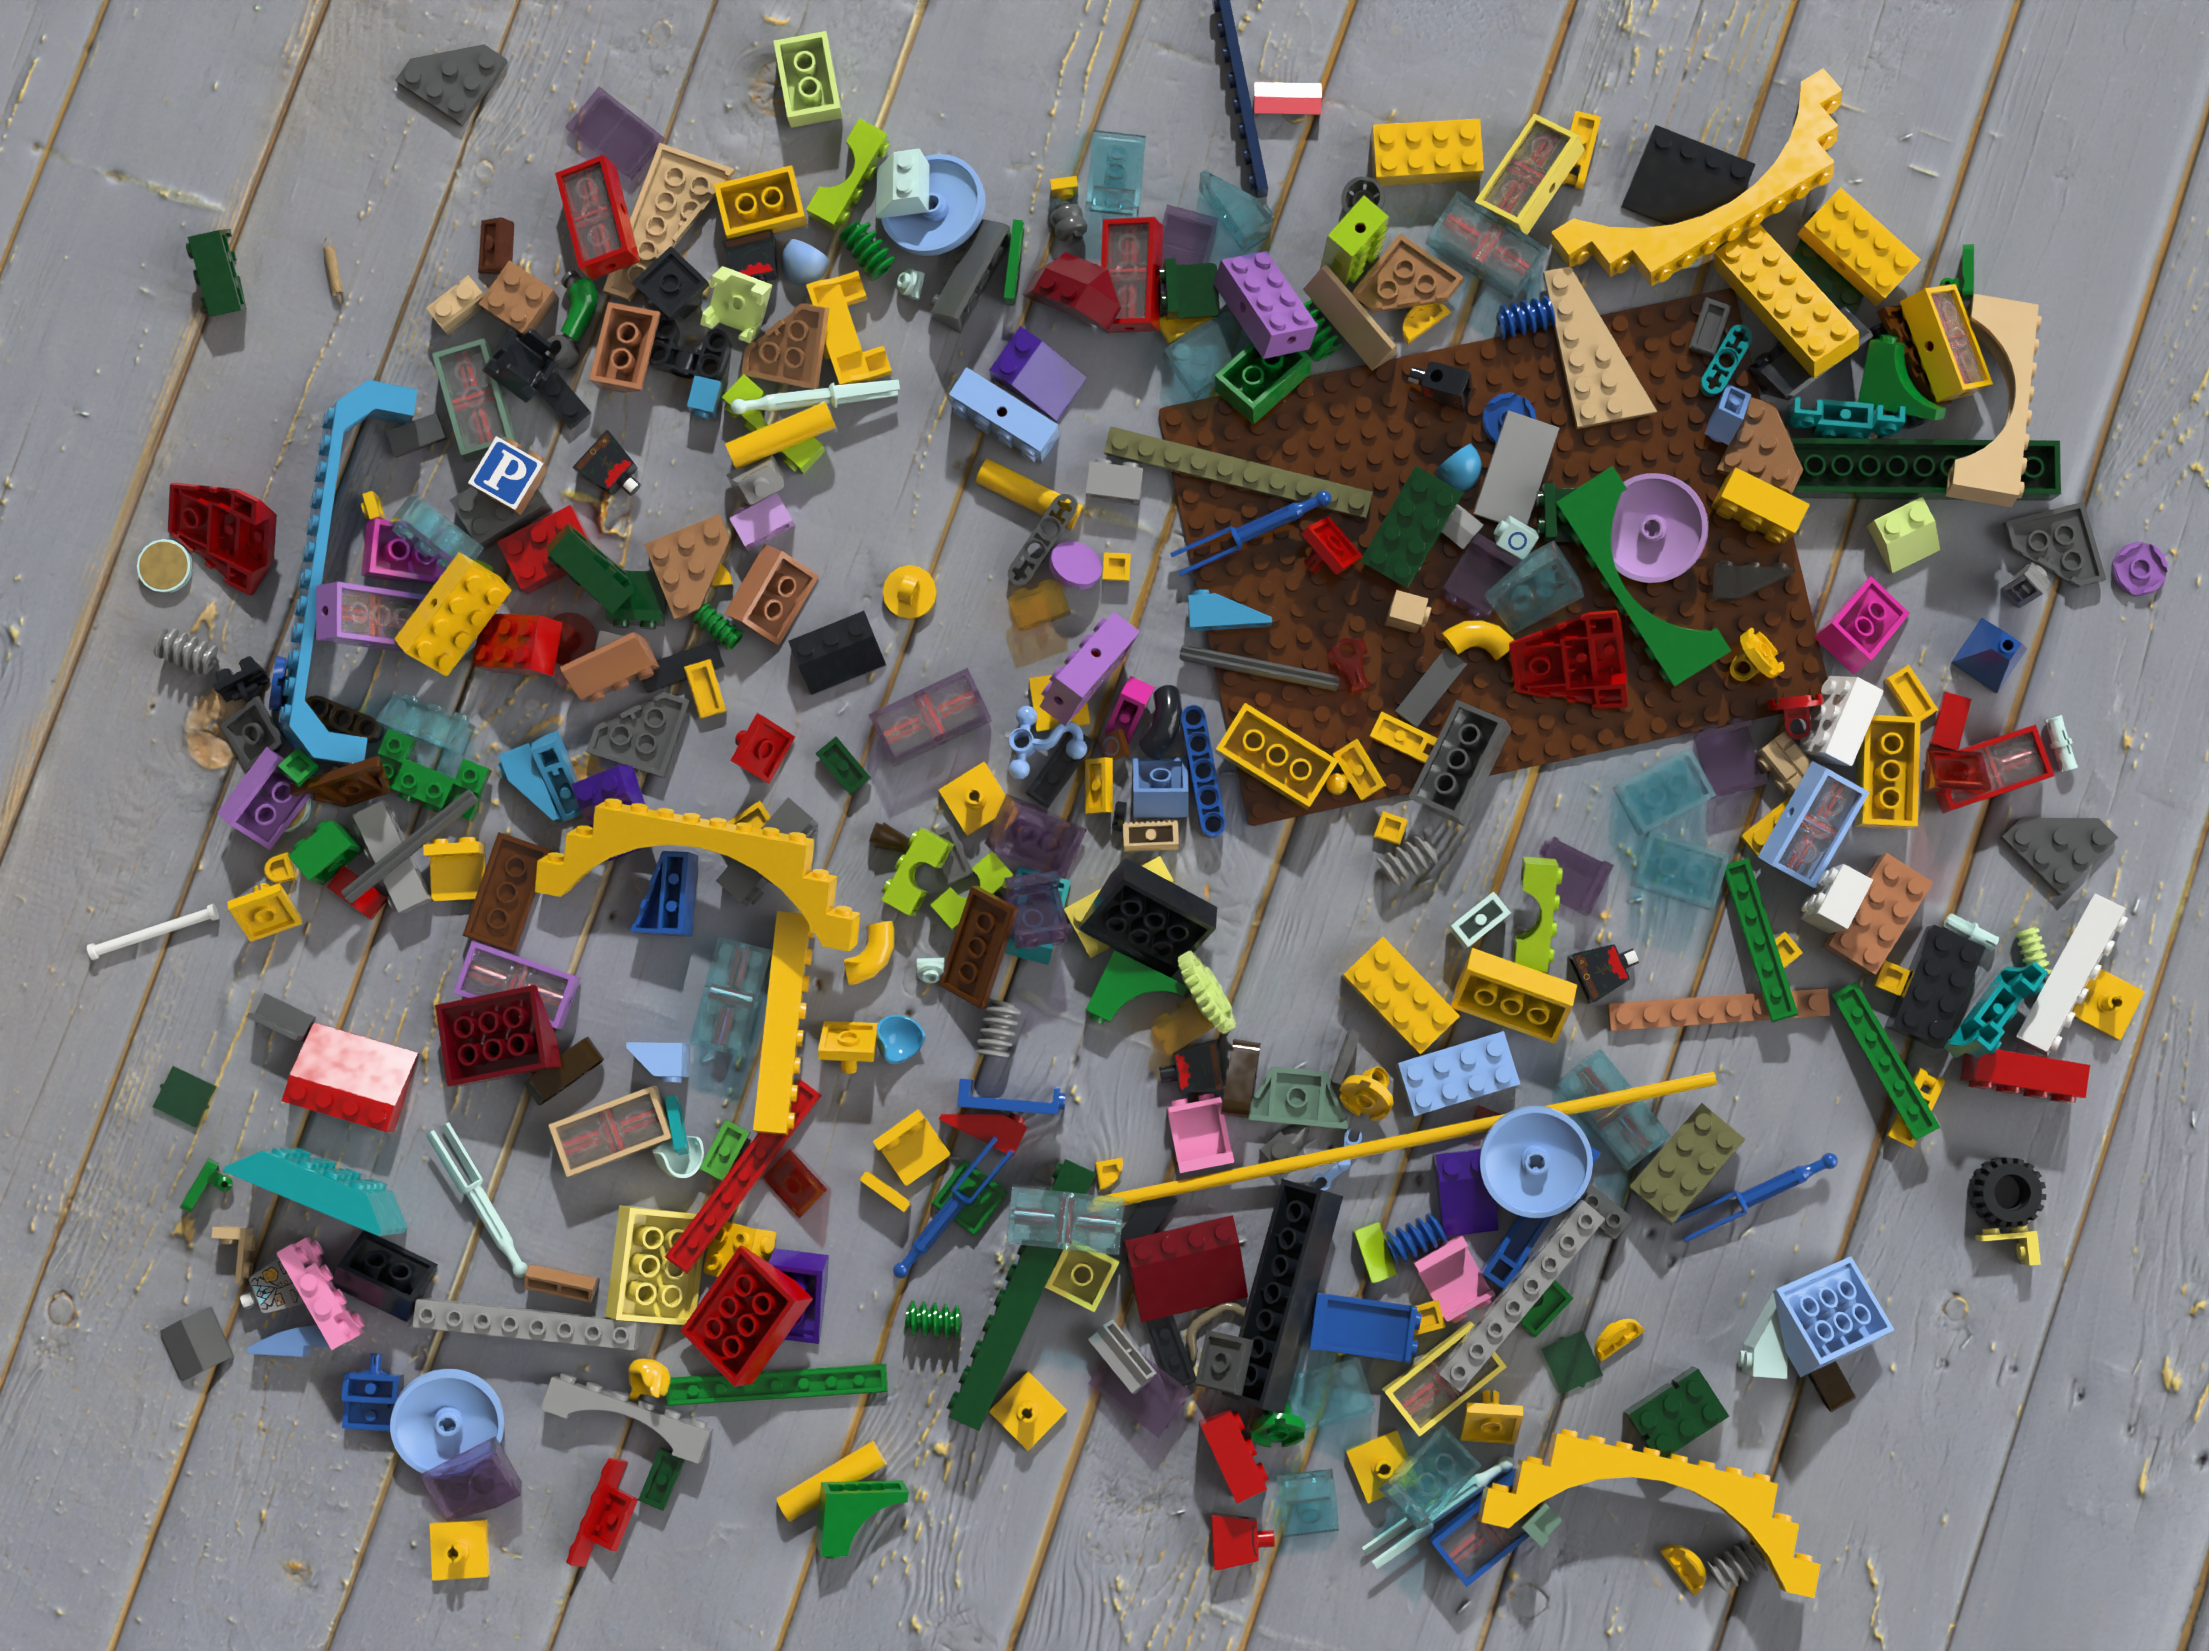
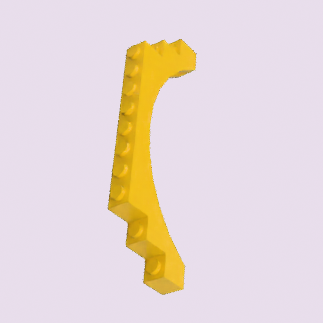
M1824 68L1801 81L1798 115L1787 144L1776 162L1756 184L1730 203L1700 217L1673 225L1648 228L1608 227L1573 218L1551 232L1552 247L1566 265L1571 268L1577 264L1585 263L1593 255L1610 278L1618 273H1624L1634 264L1651 287L1658 282H1665L1673 273L1682 268L1690 267L1698 258L1713 253L1721 244L1736 239L1741 232L1750 227H1756L1764 218L1773 213L1781 212L1789 203L1796 199L1804 198L1809 191L1817 186L1827 184L1832 179L1835 162L1825 150L1831 148L1837 141L1838 125L1829 114L1834 113L1841 106L1842 89Z
M606 799L595 806L593 828L590 826H577L566 834L564 854L551 852L537 861L535 892L561 897L571 891L594 867L611 857L637 848L661 845L698 847L729 856L756 870L780 888L803 913L822 947L848 952L857 945L861 914L853 912L852 908L847 906H837L834 908L838 876L829 875V871L823 869L811 871L815 839L806 838L804 833L791 832L783 834L779 833L777 828L765 827L763 830L753 828L752 824L743 822L734 825L726 823L727 820L723 818H710V820L700 818V815L695 813L674 814V810L668 808L652 810L648 809L647 805L640 803L625 805L619 799Z
M1561 1428L1560 1433L1552 1432L1546 1465H1543L1544 1459L1528 1455L1526 1461L1518 1459L1512 1493L1508 1492L1509 1486L1493 1483L1492 1488L1484 1486L1477 1520L1505 1528H1510L1544 1500L1568 1488L1599 1479L1635 1477L1664 1481L1688 1489L1719 1507L1742 1527L1762 1553L1780 1590L1815 1598L1821 1564L1812 1562L1813 1556L1796 1552L1795 1557H1793L1799 1524L1791 1522L1792 1516L1775 1512L1774 1517H1772L1778 1484L1770 1482L1771 1476L1754 1472L1753 1478L1742 1475V1469L1726 1466V1470L1721 1471L1715 1469L1716 1463L1699 1460L1698 1465L1687 1463L1688 1457L1671 1453L1670 1459L1660 1457L1659 1450L1644 1447L1643 1452L1632 1450L1633 1444L1616 1441V1445L1612 1446L1605 1444L1606 1438L1589 1435L1588 1440L1577 1438L1578 1432Z

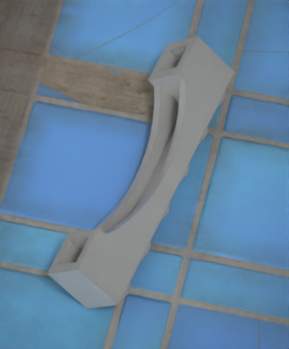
M561 1373L560 1376L556 1375L551 1378L540 1410L566 1419L571 1417L573 1412L582 1410H605L627 1415L648 1425L659 1433L673 1448V1456L696 1464L702 1461L713 1430L706 1427L707 1422L692 1418L690 1422L680 1418L681 1413L670 1409H665V1412L654 1409L655 1404L644 1400H639L638 1403L629 1401L628 1395L618 1391H613L612 1394L603 1392V1387L595 1383L587 1382L586 1385L577 1383V1378L569 1374Z

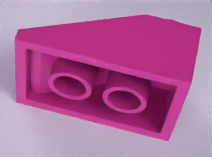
M374 518L366 523L361 576L435 584L452 562L455 531Z
M1870 576L1824 624L1814 638L1854 675L1872 661L1910 613Z

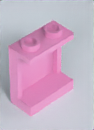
M1214 1093L1198 1096L1199 1101L1188 1103L1187 1098L1171 1101L1172 1107L1167 1108L1179 1173L1234 1163L1225 1116L1221 1115L1222 1099L1221 1097L1215 1098Z

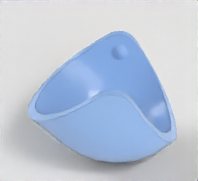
M788 239L782 252V269L785 276L794 284L806 285L818 281L824 275L829 265L828 257L802 241Z

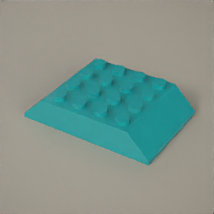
M273 1147V1150L260 1151L229 1164L223 1170L227 1174L377 1236L405 1233L407 1230V1225L394 1192L386 1189V1183L373 1178L371 1180L361 1179L362 1173L346 1168V1170L335 1168L337 1163L326 1158L313 1159L310 1157L312 1153L302 1148L296 1147L294 1149L288 1147L286 1149L281 1147V1149Z

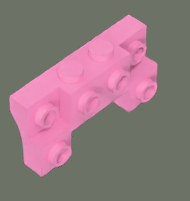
M310 1237L304 1238L296 1244H290L276 1253L331 1350L365 1333L362 1329L365 1326L362 1317L357 1311L353 1313L351 1309L348 1310L346 1308L347 1300L340 1289H335L331 1282L333 1276L329 1268L325 1264L322 1266L321 1262H323L321 1255L324 1252L316 1239L312 1241Z

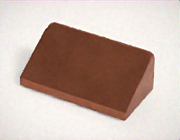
M502 217L481 220L478 273L500 274L508 261L512 262L514 222Z

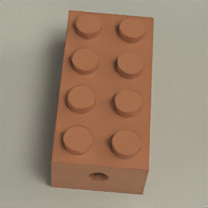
M1888 853L1879 855L1866 876L1873 879V882L1849 928L1829 934L1821 946L1866 976L1877 974L1934 883Z

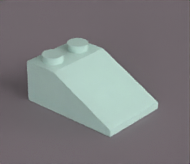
M1772 1293L1745 1340L1743 1351H1739L1738 1366L1742 1367L1743 1373L1754 1377L1787 1379L1788 1355L1784 1346L1774 1293Z

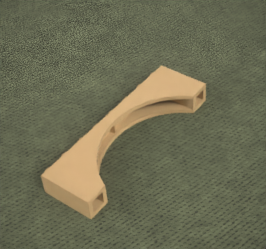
M1974 294L1967 306L1966 313L1976 339L1995 358L2005 378L2008 391V413L2003 430L1990 444L1974 454L1954 461L1948 472L1946 497L2012 508L2017 498L2021 499L2023 495L2024 482H2021V474H2024L2027 465V458H2023V453L2029 443V434H2026V426H2029L2032 416V410H2028V404L2032 401L2034 395V386L2030 385L2037 368V363L2033 362V356L2037 354L2039 339H2035L2036 332L2040 329L2042 317L2038 315V304Z

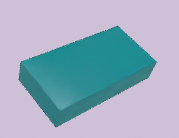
M676 1095L665 1097L674 1150L679 1156L689 1154L680 1100Z

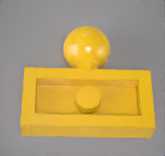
M1358 739L1333 753L1344 773H1334L1328 777L1326 787L1330 793L1334 795L1344 793L1350 782L1359 798L1364 800L1386 786Z

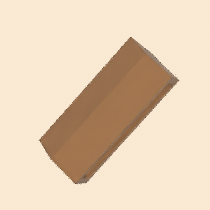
M530 1264L525 1273L523 1289L591 1303L597 1293L600 1278Z

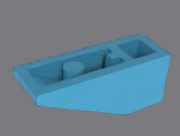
M1195 590L1193 595H1188L1190 632L1271 627L1272 625L1271 616L1216 593L1209 594V590Z
M558 730L533 739L531 753L563 822L581 816L582 813L572 787L573 783L578 782V778Z
M527 743L498 755L501 763L497 765L502 778H507L510 783L556 823L562 822L559 811L531 753L532 745Z

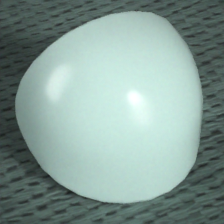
M687 1136L689 1154L679 1156L674 1150L672 1140L654 1147L652 1152L661 1170L674 1178H687L695 1174L699 1170L704 1158L703 1143L699 1137Z

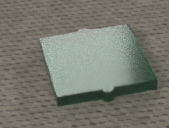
M172 1066L164 1084L160 1085L161 1090L153 1108L193 1127H197L205 1110L210 1108L208 1104L217 1086L178 1067Z
M1583 1330L1566 1338L1559 1337V1341L1541 1348L1561 1394L1578 1386L1583 1388L1585 1383L1603 1376Z

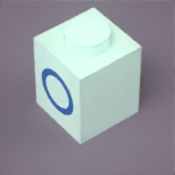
M1510 515L1506 521L1501 520L1494 531L1496 545L1522 560L1526 559L1539 538L1536 530Z

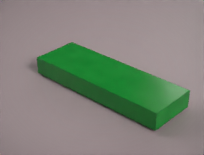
M1013 219L1004 291L1005 305L1014 306L1016 304L1025 230L1023 220Z

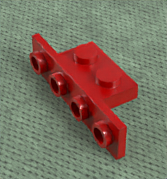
M609 1458L603 1466L598 1485L591 1495L589 1507L580 1522V1529L574 1543L570 1546L569 1555L566 1560L567 1564L585 1567L595 1543L610 1551L617 1552L638 1501V1498L618 1489L628 1464L627 1461Z

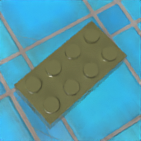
M1701 1103L1629 1186V1190L1673 1226L1742 1146L1745 1138Z

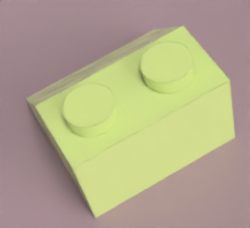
M1923 497L1873 520L1866 526L1891 574L1940 551L1936 523Z

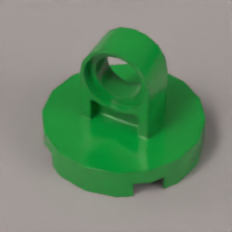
M1287 1400L1284 1413L1276 1412L1273 1414V1411L1262 1409L1263 1416L1254 1420L1250 1425L1252 1441L1264 1447H1271V1442H1282V1447L1295 1445L1304 1440L1306 1433L1305 1421L1299 1416L1291 1414L1289 1400Z

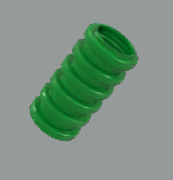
M709 603L702 605L700 610L695 613L693 622L695 624L699 623L701 629L705 628L707 634H713L712 638L714 640L719 639L720 645L725 644L726 650L733 649L742 639L743 631H737V626L734 624L730 625V620H724V615H718L715 608L711 609Z

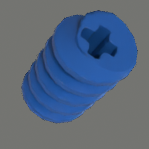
M1542 296L1540 302L1537 298H1532L1530 305L1526 300H1522L1519 307L1513 302L1509 305V310L1505 305H1500L1496 315L1498 331L1502 340L1505 339L1506 331H1509L1512 338H1514L1516 329H1519L1522 335H1526L1528 326L1533 333H1536L1538 324L1541 325L1544 331H1547L1548 322H1551L1554 329L1556 326L1554 308L1548 296Z
M1427 1213L1425 1215L1426 1223L1420 1218H1416V1228L1407 1222L1405 1224L1406 1232L1400 1227H1396V1237L1389 1231L1385 1233L1386 1245L1397 1266V1257L1399 1256L1404 1262H1408V1252L1417 1258V1248L1419 1247L1425 1253H1428V1243L1435 1249L1438 1248L1437 1239L1439 1238L1445 1244L1448 1243L1441 1225L1431 1214Z

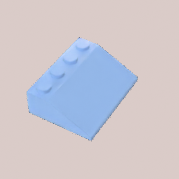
M1851 1256L1773 1291L1785 1350L1800 1377L1867 1347L1894 1331Z

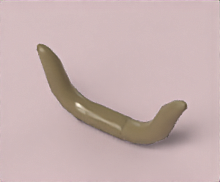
M1232 1302L1217 1304L1192 1321L1186 1335L1191 1362L1195 1361L1197 1357L1196 1335L1199 1329L1226 1312L1234 1313L1243 1319L1245 1309L1242 1306Z

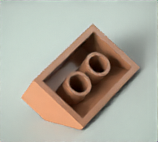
M608 302L589 380L595 386L621 393L642 391L660 312Z
M764 544L724 614L743 627L779 646L819 576L782 550Z
M634 632L560 667L563 675L579 699L585 702L590 701L591 704L603 700L605 694L612 690L619 692L630 686L629 682L637 678L644 680L653 676V670L660 668L647 638Z

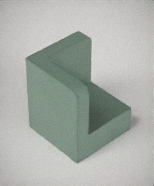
M1543 1501L1536 1505L1519 1525L1543 1548L1550 1541L1548 1536L1562 1520Z

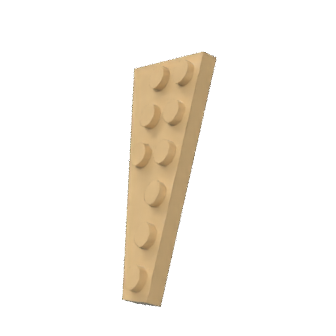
M659 143L630 218L640 262L609 273L603 289L604 293L630 302L638 292L632 282L670 246L674 248L716 197L713 184L729 181L735 174V169Z
M1569 266L1544 271L1542 275L1547 296L1555 312L1556 326L1554 330L1576 429L1656 414L1657 410L1572 268Z

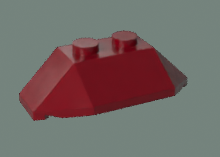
M1066 252L1036 271L1023 293V296L1107 331H1109L1122 308L1110 271L1107 268Z

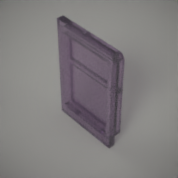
M601 87L596 89L565 126L576 138L599 156L604 154L616 166L618 171L631 180L656 152L659 143H663L666 140Z
M1167 204L1162 222L1164 226L1162 267L1164 260L1168 258H1176V265L1207 263L1219 218ZM1161 284V291L1165 292L1164 284Z
M1142 1354L1157 1374L1136 1394H1132L1108 1363L1103 1360L1102 1365L1088 1384L1159 1438L1192 1392Z

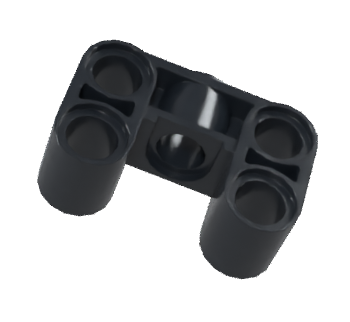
M661 315L649 359L650 365L656 370L686 379H694L695 375L721 381L724 377L732 348L726 332L720 328L709 330L704 337L701 350L697 349V352L677 346L680 330L675 320L673 319L670 322L664 315ZM666 325L673 327L670 334H660L662 327ZM722 338L725 340L721 348L712 347V342L715 339ZM657 351L666 352L662 360H653V355ZM707 365H718L714 373L707 374L704 372Z

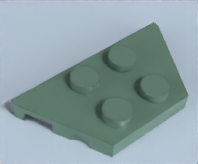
M1271 1067L1251 1100L1249 1118H1242V1120L1348 1129V1123L1340 1107L1339 1100L1334 1092L1329 1075L1325 1071Z

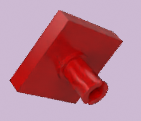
M1329 516L1308 526L1301 533L1315 550L1304 560L1306 567L1310 563H1314L1308 568L1314 573L1326 563L1337 575L1355 565L1363 557Z
M756 713L748 730H741L737 733L735 744L738 747L730 761L760 780L770 784L795 736L766 717Z

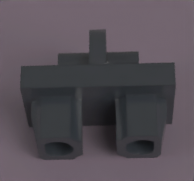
M251 656L240 660L241 671L235 674L229 668L216 672L217 683L213 684V686L226 703L231 700L236 702L242 698L248 703L253 699L252 693L260 690L259 686L270 681L268 674Z

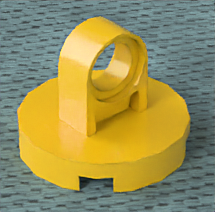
M908 565L899 567L889 574L884 582L883 597L886 606L892 614L900 619L914 620L931 611L936 602L937 590L934 580L927 571L917 566Z
M1750 628L1740 636L1743 651L1732 660L1730 666L1732 677L1738 681H1747L1759 672L1773 679L1784 671L1783 661L1778 663L1775 658L1779 654L1776 648L1761 632H1758L1756 635L1753 634L1754 628ZM1740 661H1744L1750 665L1751 670L1746 674H1742L1736 670L1735 665Z
M1379 1066L1365 1070L1362 1075L1347 1077L1340 1087L1341 1095L1339 1098L1345 1108L1358 1117L1361 1113L1368 1115L1371 1121L1383 1120L1388 1117L1394 1103L1393 1097L1387 1089L1389 1085L1388 1073ZM1373 1073L1378 1077L1379 1082L1372 1079Z

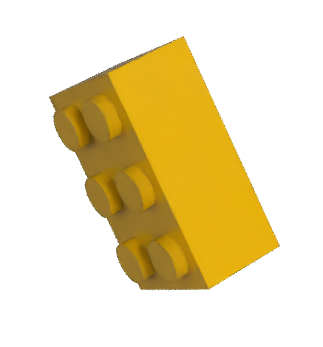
M792 165L713 184L728 240L770 229L775 234L808 226Z
M1735 467L1725 478L1711 508L1715 509L1716 514L1725 519L1733 518L1741 522L1740 525L1743 528L1753 532L1757 530L1765 534L1767 540L1779 544L1780 542L1785 543L1796 533L1810 504Z

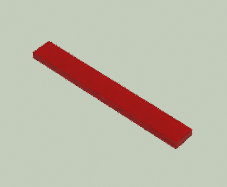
M801 1079L795 1084L798 1085L797 1101L791 1102L790 1112L795 1113L794 1129H789L788 1135L758 1133L666 1254L665 1258L686 1274L689 1273L822 1095Z

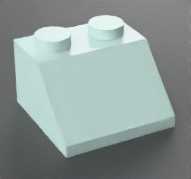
M919 148L893 152L877 168V219L929 212L930 164Z

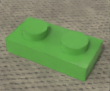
M725 1120L699 1169L722 1181L732 1169L751 1132Z

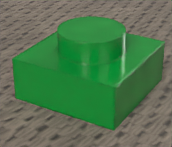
M299 748L278 765V770L298 788L319 770L318 765Z

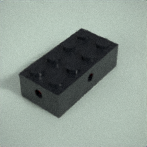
M1937 925L1926 927L1908 969L1910 973L1902 994L1899 997L1897 996L1885 1027L1934 1049L1944 1048L1986 947Z

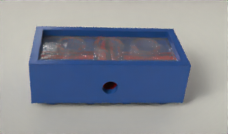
M1514 1468L1497 1482V1484L1509 1486L1508 1492L1511 1493L1516 1469ZM1481 1495L1434 1532L1428 1539L1463 1584L1468 1587L1530 1537L1519 1523L1532 1510L1510 1528L1483 1523L1477 1520L1482 1499Z

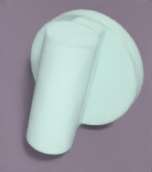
M910 268L902 272L897 280L900 294L908 296L913 300H919L925 273Z
M917 958V977L929 984L940 981L944 972L945 958Z

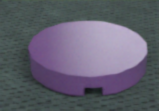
M1065 541L1058 544L1052 550L1049 557L1050 572L1058 582L1066 587L1072 588L1074 586L1079 587L1078 590H1085L1093 587L1101 576V560L1095 551L1085 544L1076 541Z
M2143 542L2128 544L2116 553L2112 561L2111 574L2115 584L2123 592L2132 596L2151 594L2158 590L2166 580L2168 563L2165 555L2158 547L2152 544L2149 545Z

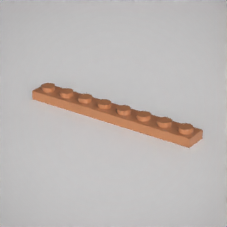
M1828 988L1791 991L1799 1016L1789 1019L1830 1016ZM1762 993L1607 1004L1609 1031L1770 1020Z

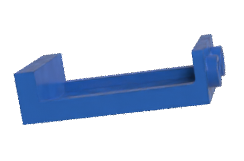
M960 1079L958 1107L1059 1115V1110L1065 1109L1066 1093H1061V1087L1054 1086L1053 1102L1046 1103L972 1096L974 1080Z
M1317 1292L1309 1349L1410 1363L1411 1357L1416 1358L1418 1341H1414L1413 1338L1414 1330L1420 1329L1421 1313H1417L1416 1306Z

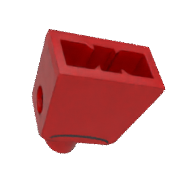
M1211 1513L1214 1570L1259 1561L1258 1548L1275 1547L1274 1530L1257 1531L1256 1518Z

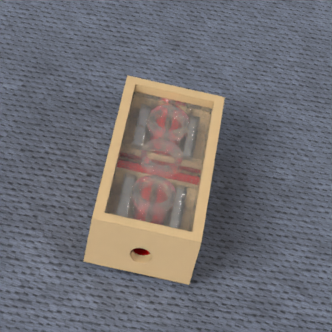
M650 1086L548 1125L567 1177L576 1176L672 1140L668 1114L658 1086Z

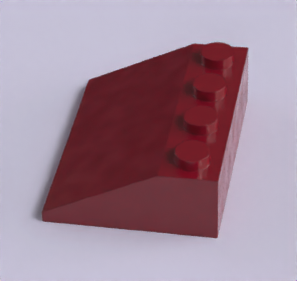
M536 985L435 1005L447 1087L467 1086L561 1067L558 1041Z
M1233 1215L1122 1241L1141 1323L1248 1297L1240 1243Z

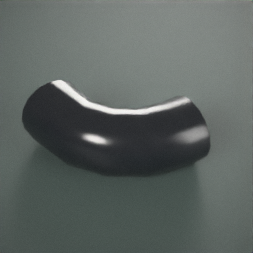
M1164 685L1155 690L1153 694L1155 703L1154 720L1146 735L1139 742L1141 750L1154 760H1159L1166 753L1180 727L1182 714L1181 695L1178 688L1173 685Z

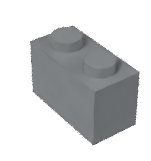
M1096 459V462L1090 461L1085 492L1086 499L1139 505L1143 468H1139L1138 464L1132 462H1123L1122 465H1115L1107 459Z

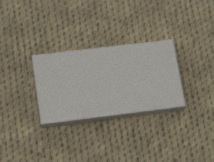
M1509 410L1506 412L1473 515L1497 523L1501 520L1506 521L1510 515L1520 522L1528 524L1536 500V494L1539 491L1559 427Z

